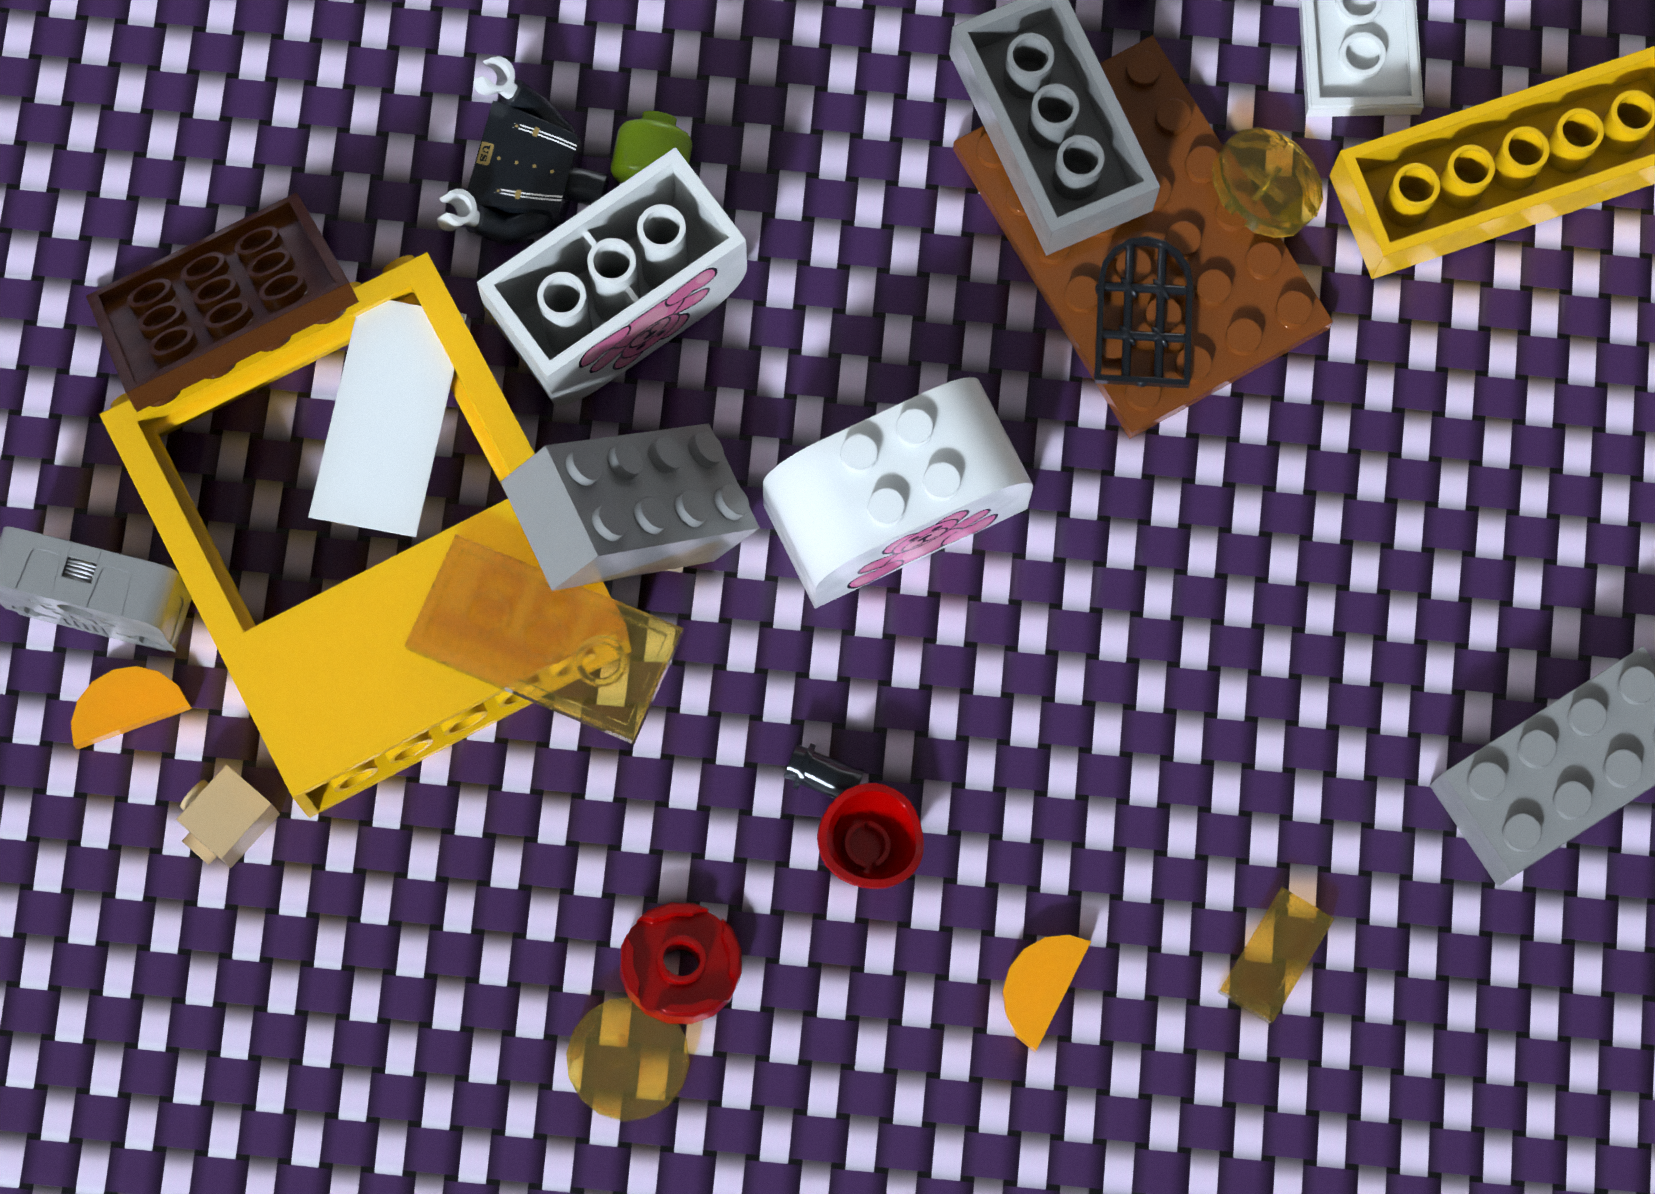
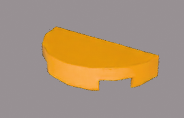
M139 666L113 669L92 681L77 700L71 720L73 746L78 750L193 708L181 688L159 671Z
M1072 935L1044 937L1024 948L1009 967L1002 990L1005 1016L1016 1038L1034 1052L1037 1051L1091 941Z

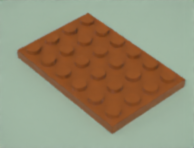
M1153 35L1100 63L1160 185L1153 211L1046 256L984 125L955 140L953 145L955 154L1093 380L1097 315L1095 286L1098 283L1102 263L1111 250L1130 238L1149 236L1165 240L1177 248L1190 265L1195 297L1192 299L1189 388L1138 387L1134 385L1096 383L1129 439L1329 330L1333 323V320ZM1149 246L1135 247L1134 283L1153 284V279L1157 280L1158 248ZM1125 251L1118 254L1107 267L1105 281L1121 282L1120 278H1125ZM1167 254L1166 285L1186 286L1182 269L1176 260ZM1104 291L1103 329L1119 330V325H1123L1124 292ZM1137 293V298L1133 297L1132 331L1152 332L1151 327H1155L1156 294ZM1169 294L1170 299H1166L1165 333L1184 334L1185 295ZM1102 339L1101 374L1121 376L1122 340ZM1135 340L1136 345H1132L1131 376L1154 377L1155 341ZM1167 342L1168 347H1164L1163 378L1183 379L1184 343Z

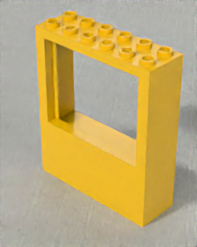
M428 252L416 258L413 255L397 258L383 268L381 275L363 284L360 282H350L359 302L348 307L345 313L338 319L327 324H314L292 335L285 345L269 352L259 351L237 362L235 367L227 374L215 379L205 378L181 390L174 400L158 407L148 406L136 412L127 394L124 393L111 403V409L99 414L292 798L309 818L632 653L627 626L603 582L555 591L551 590L509 499L426 539L257 626L229 574L161 437L348 345L355 317L389 300L422 306L454 367L450 389L499 482L535 454Z

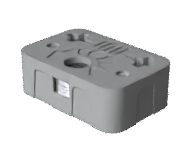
M3 527L0 536V604L5 609L15 611L19 615L164 652H167V650L176 651L192 600L180 574L176 570L155 562L20 528Z

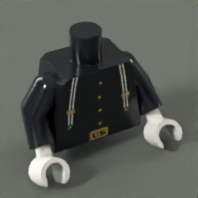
M497 56L483 60L486 66L495 71L497 75L496 85L488 78L480 76L474 78V88L479 94L485 96L499 93L501 94L502 102H492L467 191L464 189H454L439 198L441 202L453 205L457 211V216L452 213H445L437 218V222L444 231H453L465 225L467 231L471 234L504 246H511L543 236L548 230H554L563 224L570 201L589 206L606 195L609 185V174L580 168L583 152L580 137L575 134L574 127L546 98L522 80H514L515 70L512 64L506 58Z

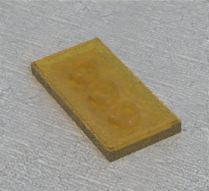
M455 534L407 638L405 647L407 650L634 745L684 631L682 627L583 586L552 591L542 569Z

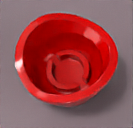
M864 783L847 789L828 806L818 827V849L824 864L839 879L854 886L869 889L893 887L909 878L922 861L924 839L917 812L912 803L902 793L887 785Z

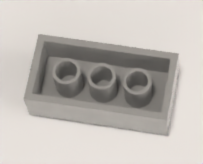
M1015 0L952 26L949 55L1046 256L1153 211L1160 185L1069 0Z
M709 423L545 445L500 481L552 591L714 562L760 528L749 507L748 498L740 488L724 455L723 447L714 435Z
M1644 646L1640 647L1446 770L1430 785L1497 886L1502 885L1655 786V662Z

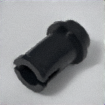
M810 743L808 748L799 744L796 745L783 778L794 782L792 788L798 790L800 785H803L836 799L847 789L860 785L865 770L854 768L814 751L816 745Z

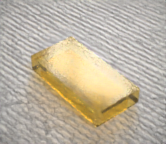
M1281 887L1218 993L1271 1025L1324 938L1334 918Z

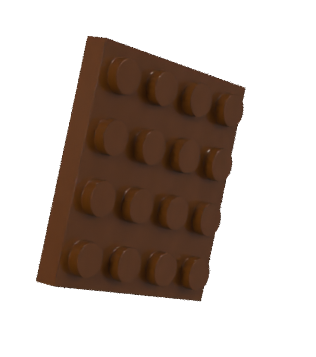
M297 192L86 295L124 390L136 412L148 406L158 407L174 400L181 390L205 378H219L230 372L237 362L259 351L269 352L285 345L292 335L314 324L330 323L341 317L348 307L359 302L350 282Z

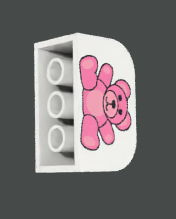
M675 147L477 281L485 312L555 405H566L578 401L603 387L721 304L736 289L747 272L746 239Z
M968 377L932 388L793 454L777 465L764 478L763 506L816 609L1028 509L1033 484L979 379Z

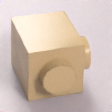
M226 764L210 783L202 780L187 793L180 805L184 811L176 820L189 831L182 842L205 863L210 865L218 857L228 867L232 868L280 813L265 797Z

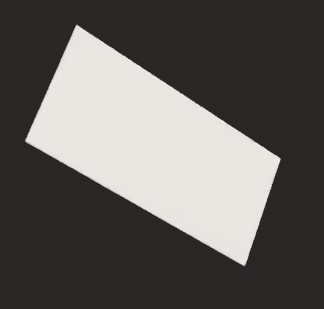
M389 300L355 317L308 518L411 537L417 536L454 373V367L422 306ZM460 313L465 322L467 314Z

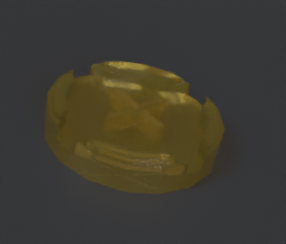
M1260 127L1242 129L1226 141L1212 164L1213 185L1221 203L1231 215L1237 211L1241 217L1248 220L1244 226L1257 234L1273 238L1294 236L1318 215L1323 202L1322 180L1313 161L1298 144L1279 132Z
M629 997L610 999L588 1011L573 1030L566 1053L568 1076L581 1101L600 1116L620 1122L647 1119L667 1109L683 1090L690 1068L688 1043L679 1024H667L646 1015Z

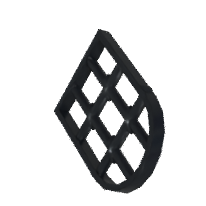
M1149 236L1130 238L1115 246L1104 259L1098 283L1095 286L1097 315L1094 383L1134 385L1138 387L1189 388L1192 299L1195 297L1190 265L1182 253L1165 240ZM1149 246L1158 248L1157 280L1153 279V284L1134 283L1135 247ZM1125 251V278L1121 277V282L1105 281L1107 267L1118 254ZM1167 254L1172 256L1182 269L1186 286L1166 285ZM1104 291L1124 292L1123 325H1119V330L1103 329ZM1137 293L1156 294L1155 327H1151L1152 332L1132 331L1133 297L1137 298ZM1169 294L1185 295L1184 334L1165 333L1166 299H1170ZM1102 339L1122 340L1121 376L1101 374ZM1135 340L1155 341L1154 377L1131 376L1132 345H1136ZM1167 342L1184 343L1183 379L1163 378L1164 347H1168Z

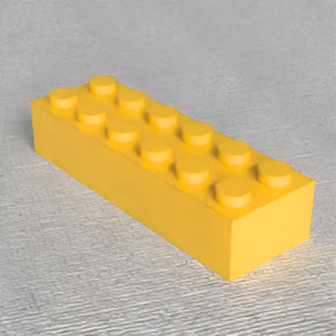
M1655 46L1341 150L1329 176L1371 279L1655 184Z

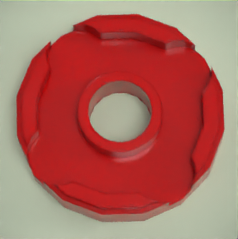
M670 902L644 913L630 929L629 933H627L621 946L620 978L628 997L646 1015L667 1024H693L713 1017L731 1001L742 974V949L733 928L725 920H719L715 915L708 913L709 909L695 903ZM686 950L696 958L698 968L689 975H675L666 968L664 958L671 951Z

